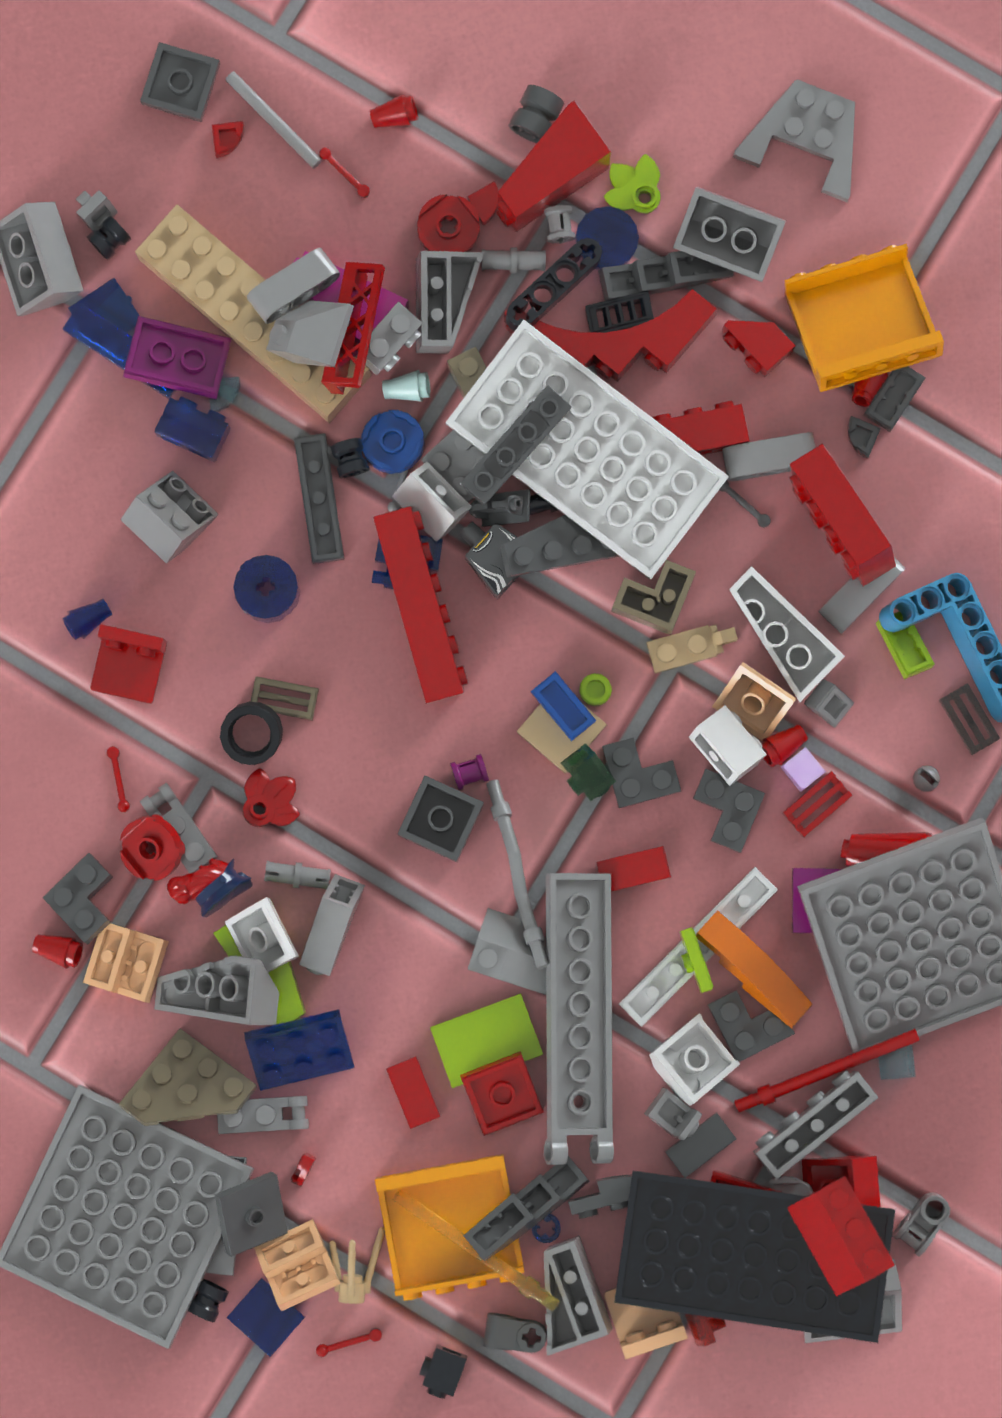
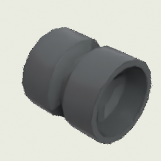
M528 85L520 100L523 108H519L514 113L509 123V128L519 136L538 143L552 125L550 121L558 118L564 106V101L545 88Z

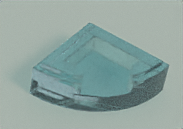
M239 377L222 379L217 400L210 398L212 413L220 412L233 403L240 388Z

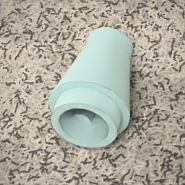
M419 370L390 380H383L382 382L385 399L422 402L423 398H430V380L427 372L420 373Z

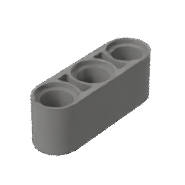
M317 248L257 285L249 292L247 299L263 321L269 324L328 288L341 274L322 248Z
M800 433L723 448L726 474L729 476L728 481H739L791 472L790 463L816 448L813 433Z
M895 558L896 567L864 587L858 578L855 580L850 579L818 612L842 634L906 568Z

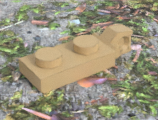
M706 625L648 641L646 645L654 673L657 674L714 658L718 654L724 653L722 645L736 642L738 638L735 627L718 631L717 625Z

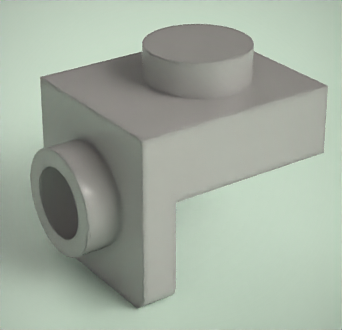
M662 1088L644 1113L671 1136L680 1140H685L686 1137H690L695 1133L699 1126L698 1121L702 1116L698 1110L690 1108L666 1088Z

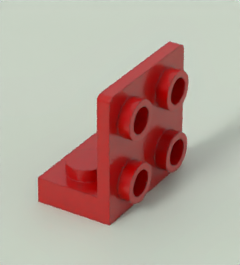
M100 624L97 637L101 639V644L90 689L95 692L152 704L167 641L161 637Z

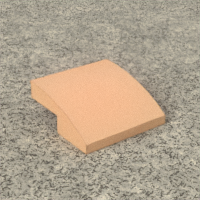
M110 923L97 936L83 983L150 1003L169 941Z
M313 1219L287 1231L288 1233L254 1247L263 1273L268 1279L276 1303L281 1311L340 1284L334 1265Z

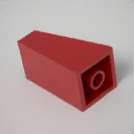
M575 101L568 104L498 191V203L496 205L499 210L497 214L506 227L511 225L516 232L544 214V209L557 205L609 169L611 151Z

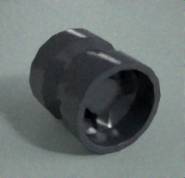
M109 215L103 221L102 227L98 231L93 230L87 236V239L104 258L109 260L115 255V249L120 245L127 244L131 237Z
M361 438L344 440L331 446L333 457L339 463L337 467L339 478L353 477L370 470L367 459L363 458L361 453L363 450Z
M203 1279L197 1290L198 1294L195 1295L188 1311L202 1319L215 1322L219 1314L218 1304L225 1302L229 1291L209 1280Z

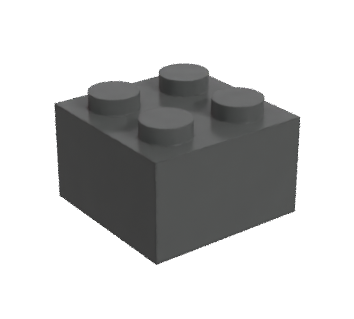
M424 776L401 825L398 836L457 863L484 806V802Z

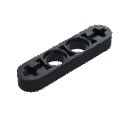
M590 238L581 239L520 294L507 309L506 323L509 328L515 331L524 320L522 318L518 321L515 320V311L519 314L524 312L528 307V302L532 308L527 312L526 322L534 326L586 278L600 263L602 249L599 243ZM582 250L584 252L591 250L593 252L592 259L586 257L579 267L576 263L581 258ZM561 268H567L572 271L574 278L569 282H563L558 279L556 272ZM543 288L551 293L552 298L548 302H539L534 297V292Z

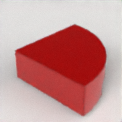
M243 121L212 125L216 158L230 154L240 144L244 133Z
M495 181L467 196L468 201L478 212L479 220L483 226L493 218L497 210L498 187Z
M308 1153L303 1154L291 1177V1182L302 1187L317 1158Z

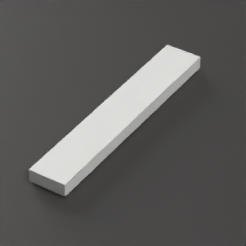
M754 867L693 928L695 934L717 910L740 929L778 889ZM682 940L619 1003L641 1027L694 975L693 972L687 973L681 955L685 954L686 950ZM698 940L706 963L715 953Z

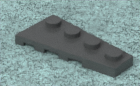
M566 515L500 546L507 578L620 557Z

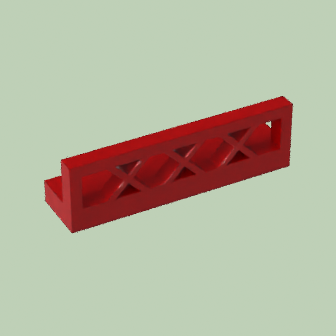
M346 262L338 303H348L353 305L354 308L335 367L324 366L321 382L331 394L344 395L345 387L361 388L385 271L383 264ZM366 273H374L373 282L366 287L368 278ZM364 299L365 302L368 304L367 311L360 317L362 302ZM358 329L362 335L359 344L353 347ZM352 360L355 364L353 378H347L350 361Z

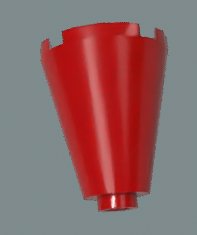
M932 833L851 834L850 840L844 839L840 858L846 859L845 865L850 867L932 836Z

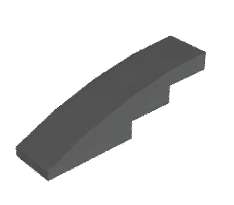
M682 251L672 252L664 257L635 260L632 264L603 267L598 271L604 301L648 291L649 295L734 276L732 270Z
M568 1156L566 1164L555 1165L543 1176L541 1174L538 1175L516 1195L514 1193L511 1194L463 1236L483 1261H486L542 1221L590 1181Z

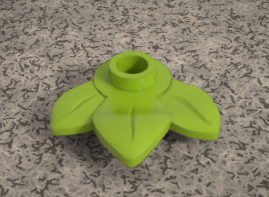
M644 154L639 159L635 168L625 164L612 163L610 165V180L614 188L604 195L606 202L612 208L620 211L634 209L644 214L654 211L658 207L661 198L660 191L657 188L660 171L655 161L647 154ZM645 193L650 196L651 200L647 203H642L638 197Z

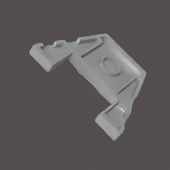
M796 79L737 147L733 158L759 168L771 138L831 161L832 165L821 193L848 202L851 190L855 102Z

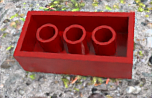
M823 443L790 463L793 475L789 479L793 485L792 490L801 504L806 502L810 510L809 515L818 529L824 527L823 530L828 537L826 538L828 545L835 555L840 553L844 561L843 566L852 580L858 578L864 587L896 567L892 545Z

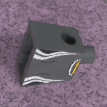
M472 521L460 534L472 546L471 550L465 555V560L491 594L498 600L519 577L507 578L500 551L501 545L517 538V536L496 523L485 533Z

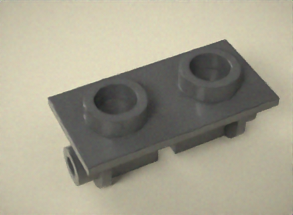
M530 490L495 493L485 506L475 499L470 504L472 507L469 513L475 518L482 519V527L493 526L495 523L506 525L529 522Z

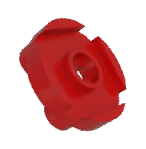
M447 194L438 195L426 202L420 210L417 222L418 237L427 251L469 252L475 246L480 235L479 215L475 207L464 197L447 196ZM445 219L448 222L454 220L457 223L454 226L455 232L452 234L449 232L443 233L441 231L443 228L441 222Z
M157 814L136 819L129 823L121 833L120 841L122 840L123 850L120 851L122 862L134 876L141 879L148 878L157 881L167 877L178 868L181 857L185 854V845L175 828ZM146 841L155 845L156 854L154 852L149 854L146 851L148 848Z

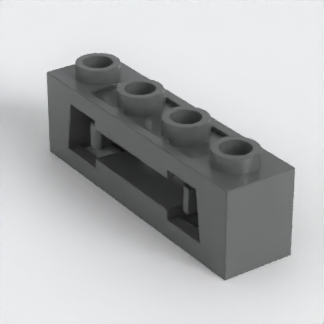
M547 385L461 481L460 486L485 506L569 412L572 406Z

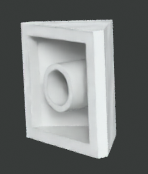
M266 897L225 921L242 957L261 959L267 972L299 957L270 898Z

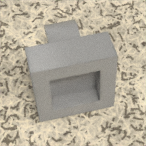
M84 190L76 198L77 202L82 205L76 213L92 231H98L102 227L103 221L109 215L113 217L118 213L108 198L99 190L92 197Z

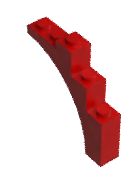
M691 289L675 306L661 315L628 329L606 333L576 332L557 328L540 320L533 327L586 368L590 367L594 362L596 364L594 368L600 375L608 380L612 377L618 382L641 354L645 356L643 359L651 368L656 371L661 369L667 374L714 319L717 308L695 290ZM507 311L504 313V322H505V323H506V314H507ZM515 311L514 319L518 321L522 318L526 321L527 313L522 312L519 314ZM506 324L505 328L513 334L514 331Z

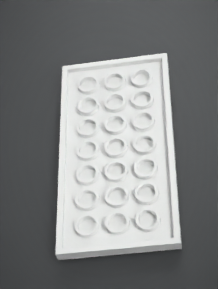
M523 320L445 424L486 454L547 385L550 386L572 408L512 475L651 580L729 476Z

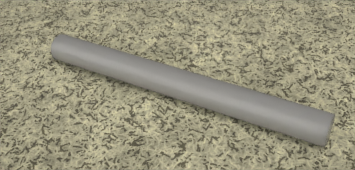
M234 71L226 77L225 80L313 169L322 162V159Z

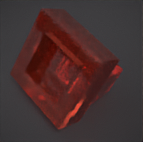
M685 1314L697 1346L705 1347L715 1343L716 1340L713 1332L726 1327L724 1319Z

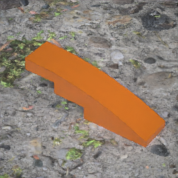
M718 910L697 932V939L720 957L719 963L743 982L741 988L791 1029L812 1006L810 1000L780 967Z

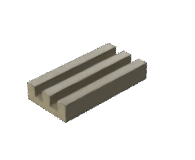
M255 677L251 702H258V697L307 706L308 710L304 712L267 705L276 714L313 721L319 688ZM265 685L311 694L310 700L260 691V687Z

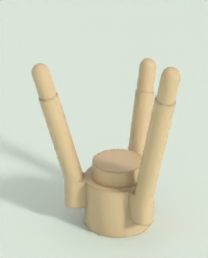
M380 1227L378 1230L364 1281H362V1275L355 1274V1241L351 1240L349 1242L348 1274L343 1275V1280L335 1241H330L331 1260L340 1280V1284L335 1286L334 1290L339 1292V1302L361 1304L364 1303L365 1294L371 1292V1280L385 1233L383 1227Z

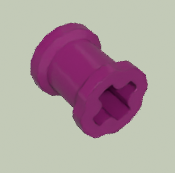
M481 754L476 755L475 759L459 764L455 762L450 763L458 790H462L464 785L480 780L484 782L489 781Z

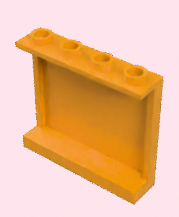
M907 244L900 246L890 245L883 248L880 252L870 255H857L850 261L840 264H827L820 270L807 274L803 272L797 273L785 280V297L820 392L943 356L944 340L940 330L936 331L907 258Z
M503 1154L375 1178L394 1279L395 1297L403 1295L404 1301L423 1297V1291L435 1289L436 1295L454 1292L455 1285L467 1283L468 1289L486 1286L487 1279L499 1277L500 1283L518 1280V1274L525 1273L519 1238L488 1260L483 1261L463 1236L511 1195Z

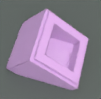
M806 747L780 767L800 792L826 772Z

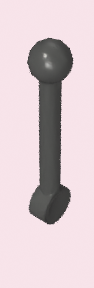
M726 480L719 490L722 492L726 491L758 519L760 527L765 528L771 523L770 517L766 514H760L729 487L730 484Z

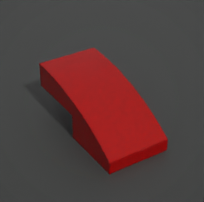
M664 846L596 862L599 874H611V892L671 878Z

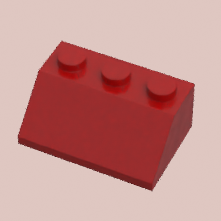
M877 1156L802 1159L803 1181L810 1184L813 1192L845 1175L861 1204L881 1207Z
M845 1175L787 1207L836 1296L867 1282L895 1266Z

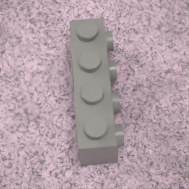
M847 1070L842 1072L832 1081L834 1085L832 1089L825 1094L822 1090L817 1092L806 1102L809 1105L807 1109L800 1114L797 1111L792 1112L781 1121V1124L784 1126L774 1135L769 1131L755 1142L758 1148L753 1152L775 1179H778L879 1098L858 1071H853L850 1074Z

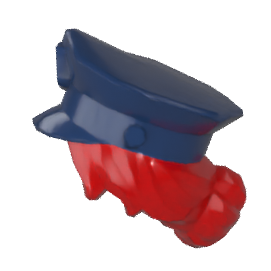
M211 858L209 860L210 865H201L199 870L171 878L167 883L169 895L179 904L183 905L189 903V901L196 900L201 906V916H210L253 885L250 880L251 877L242 872L237 873L235 871L234 858L229 864Z

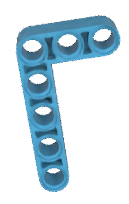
M961 573L950 574L903 595L882 608L879 613L880 624L885 630L893 633L941 612L990 715L994 720L1002 723V646L971 582L965 575ZM948 584L955 588L956 597L948 591ZM921 596L928 600L929 609L922 605ZM894 609L901 612L902 621L896 619L893 613ZM962 613L969 617L970 625L964 623ZM976 642L982 644V646L984 647V654H981L977 650ZM990 671L997 674L998 683L991 679Z

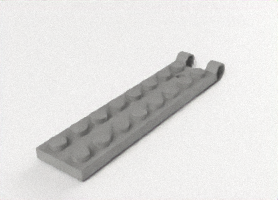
M547 873L546 956L549 965L546 967L547 1139L544 1144V1158L547 1165H564L568 1159L567 1135H593L589 1148L592 1163H611L614 1157L611 874ZM580 1095L583 1098V1105L580 1108H576L574 1099Z

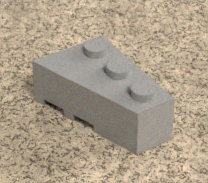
M420 251L416 258V317L422 324L417 329L421 335L416 340V353L448 354L453 348L484 253Z
M580 1236L549 1246L544 1251L547 1356L606 1336L613 1329Z

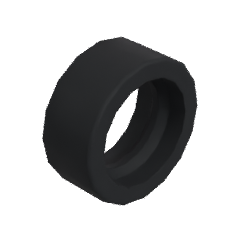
M251 701L239 704L232 709L225 717L220 730V740L225 752L231 759L247 765L263 763L272 757L277 751L283 736L281 720L275 711L261 702ZM257 715L268 724L270 740L263 749L250 752L243 750L236 744L233 737V727L236 721L243 716Z

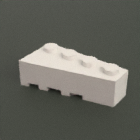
M752 566L729 589L799 702L845 657Z

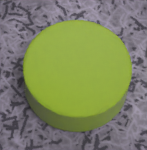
M597 673L586 676L579 688L582 700L590 706H600L606 703L612 691L609 680Z

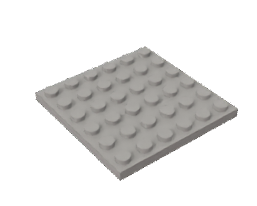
M982 817L797 886L852 1053L916 1029L918 1036L1002 1005V873L986 821Z
M78 1085L0 1250V1267L170 1349L223 1237L215 1194L249 1181L255 1168L161 1123L144 1126L120 1108L119 1103L82 1085Z

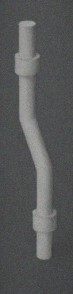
M491 780L486 783L493 805L490 809L494 821H498L508 854L514 895L525 928L523 936L526 946L531 948L536 968L542 969L549 965L542 943L545 941L542 928L537 926L527 894L521 853L510 820L512 812L509 803L504 800L499 780Z

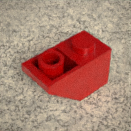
M728 320L722 329V332L725 334L722 338L726 344L734 351L739 349L746 357L744 359L746 365L755 374L760 372L764 377L787 358L795 348L793 342L774 322Z

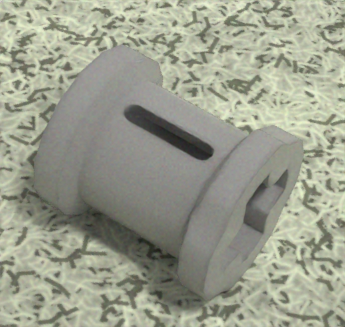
M557 205L544 209V214L548 217L550 234L547 236L548 242L565 243L575 239V233L571 230L570 214L573 212L572 206Z

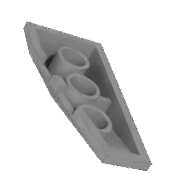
M488 908L468 970L546 995V967L542 969L536 968L531 948L526 946L523 936L525 928L522 920ZM545 938V941L542 942V943H543V946H544V949H545V953H546V938Z
M229 956L220 961L208 962L196 968L184 969L157 977L155 1010L246 1025H276L279 991L261 959Z

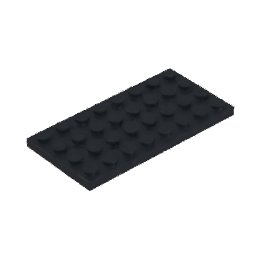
M633 1170L614 1303L878 1343L888 1270L836 1296L787 1209L790 1205L807 1196ZM861 1204L890 1255L895 1209Z

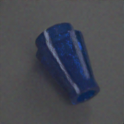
M101 599L95 603L67 611L68 615L63 617L62 620L74 640L80 637L84 639L104 620L112 616V612L105 600Z

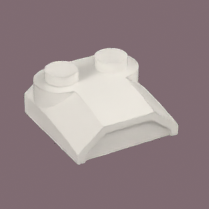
M700 1013L649 1054L653 1067L675 1095L689 1106L697 1102L740 1065L738 1060L736 1061L704 1022Z

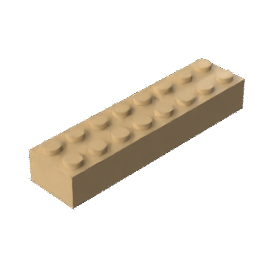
M178 204L135 251L138 259L229 338H232L237 345L328 423L337 416L360 389L345 387L344 395L331 394L321 382L324 366L293 363L266 350L270 339V332L274 327L275 321L266 324L247 299L249 292L265 281V279ZM352 360L350 361L347 378H353L355 364ZM366 365L361 387L371 377L370 369Z

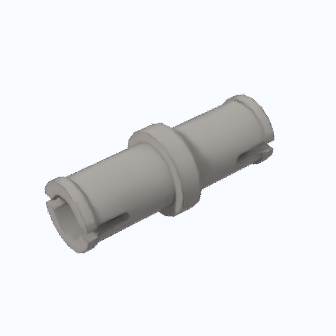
M510 247V251L482 249L484 255L481 261V270H510V273H517V270L545 271L546 268L545 250L517 251L515 247Z
M267 861L264 881L293 884V888H299V885L327 890L331 869L303 867L302 863L297 862L296 865H288Z

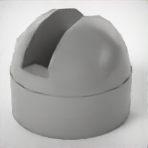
M922 766L915 771L913 782L916 788L921 791H932L938 786L940 775L934 767ZM923 771L935 781L932 785L920 775Z

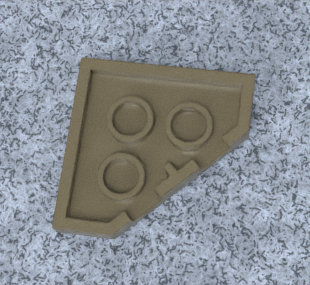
M179 1029L121 1100L119 1106L144 1126L158 1125L160 1122L175 1120L179 1122L201 1119L204 1116L217 1114H236L257 1089V1085L185 1031Z

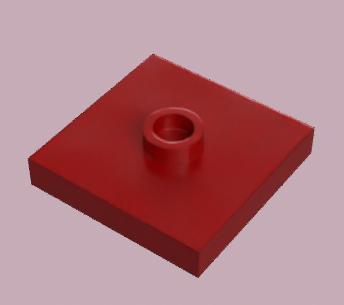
M521 1051L460 1075L483 1136L544 1113Z

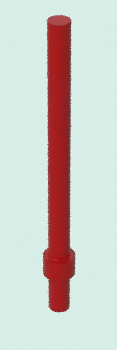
M916 1029L910 1030L770 1086V1084L761 1086L757 1088V1092L735 1100L736 1108L740 1113L760 1104L767 1106L776 1102V1098L916 1043L920 1041Z

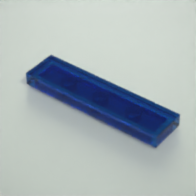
M79 303L62 330L124 370L133 337ZM142 382L169 400L176 391L175 389Z

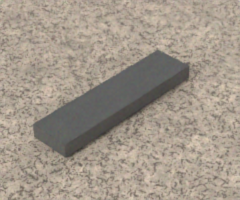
M326 434L294 438L312 563L318 564L344 560Z

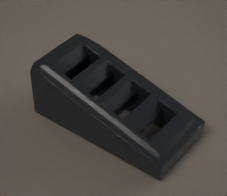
M648 291L585 306L590 332L606 333L628 329L654 319ZM640 303L643 317L637 318L634 304ZM627 306L630 320L624 322L622 307ZM615 308L617 324L612 325L609 309ZM602 311L605 327L599 328L596 312Z

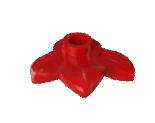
M262 768L255 770L249 776L244 786L247 800L243 806V816L250 825L263 827L271 823L282 827L291 824L299 817L300 812L298 809L290 804L296 792V781L294 778L281 776L270 781ZM260 805L265 809V813L258 815L254 812L253 808Z

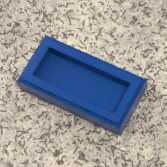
M556 671L531 691V694L571 742L596 722V719Z

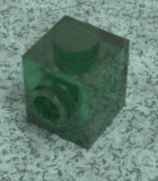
M586 743L561 762V765L570 776L566 782L577 796L583 793L590 801L596 797L603 796L607 793L610 786L616 782L597 754Z

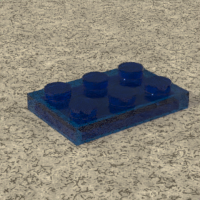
M339 1009L244 1032L245 1042L260 1091L355 1068Z

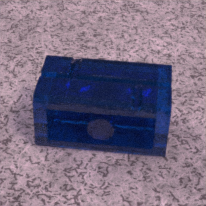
M180 396L179 401L170 398L155 428L157 437L215 462L231 429L229 424L225 422L226 417L213 410H209L207 414L196 409L198 404L185 397Z

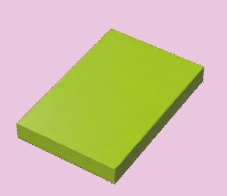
M521 994L430 1027L452 1088L463 1085L460 1077L461 1074L521 1051L524 1062L543 1055Z

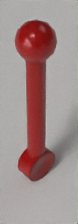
M322 148L319 151V157L323 160H328L357 189L359 197L366 198L369 196V187L365 184L361 185L331 156L330 149Z
M112 746L108 748L107 756L112 761L119 802L117 808L120 812H127L130 804L125 799L118 763L120 751L117 747Z
M373 1328L369 1334L328 1346L320 1344L316 1347V1353L320 1357H325L330 1351L368 1340L377 1342L381 1339L382 1332L378 1328Z

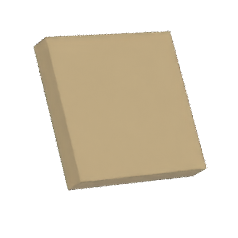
M540 704L517 730V733L566 774L607 724L587 708L596 719V722L571 742Z

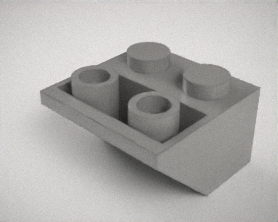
M172 471L137 495L121 518V521L165 563H168L182 553L215 520L218 513L190 488L183 479Z

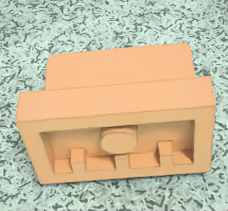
M616 1288L604 1293L625 1360L688 1339L678 1312L614 1303Z

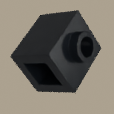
M437 1344L432 1358L425 1357L419 1375L425 1377L422 1385L428 1387L427 1393L445 1399L446 1395L453 1397L467 1361V1355Z

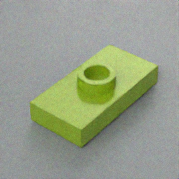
M900 611L894 613L896 619L899 621L903 620ZM879 620L876 622V626L904 680L933 668L935 664L915 625L893 633L885 630Z
M691 927L679 931L686 953L681 955L687 973H694L700 993L712 990L714 986L694 929Z

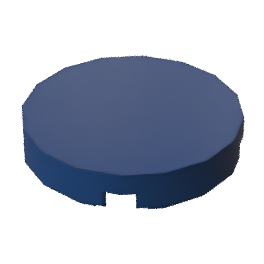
M388 410L389 412L373 416L364 426L361 435L362 451L368 463L378 471L388 474L402 473L412 468L421 458L425 447L424 433L418 421L410 414L399 410Z

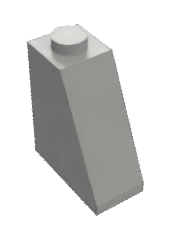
M337 874L334 875L321 899L299 965L306 967L313 974L330 976L339 957L365 885Z

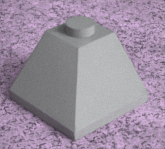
M309 300L276 319L274 327L270 332V339L266 350L297 364L335 367L354 306L348 303Z

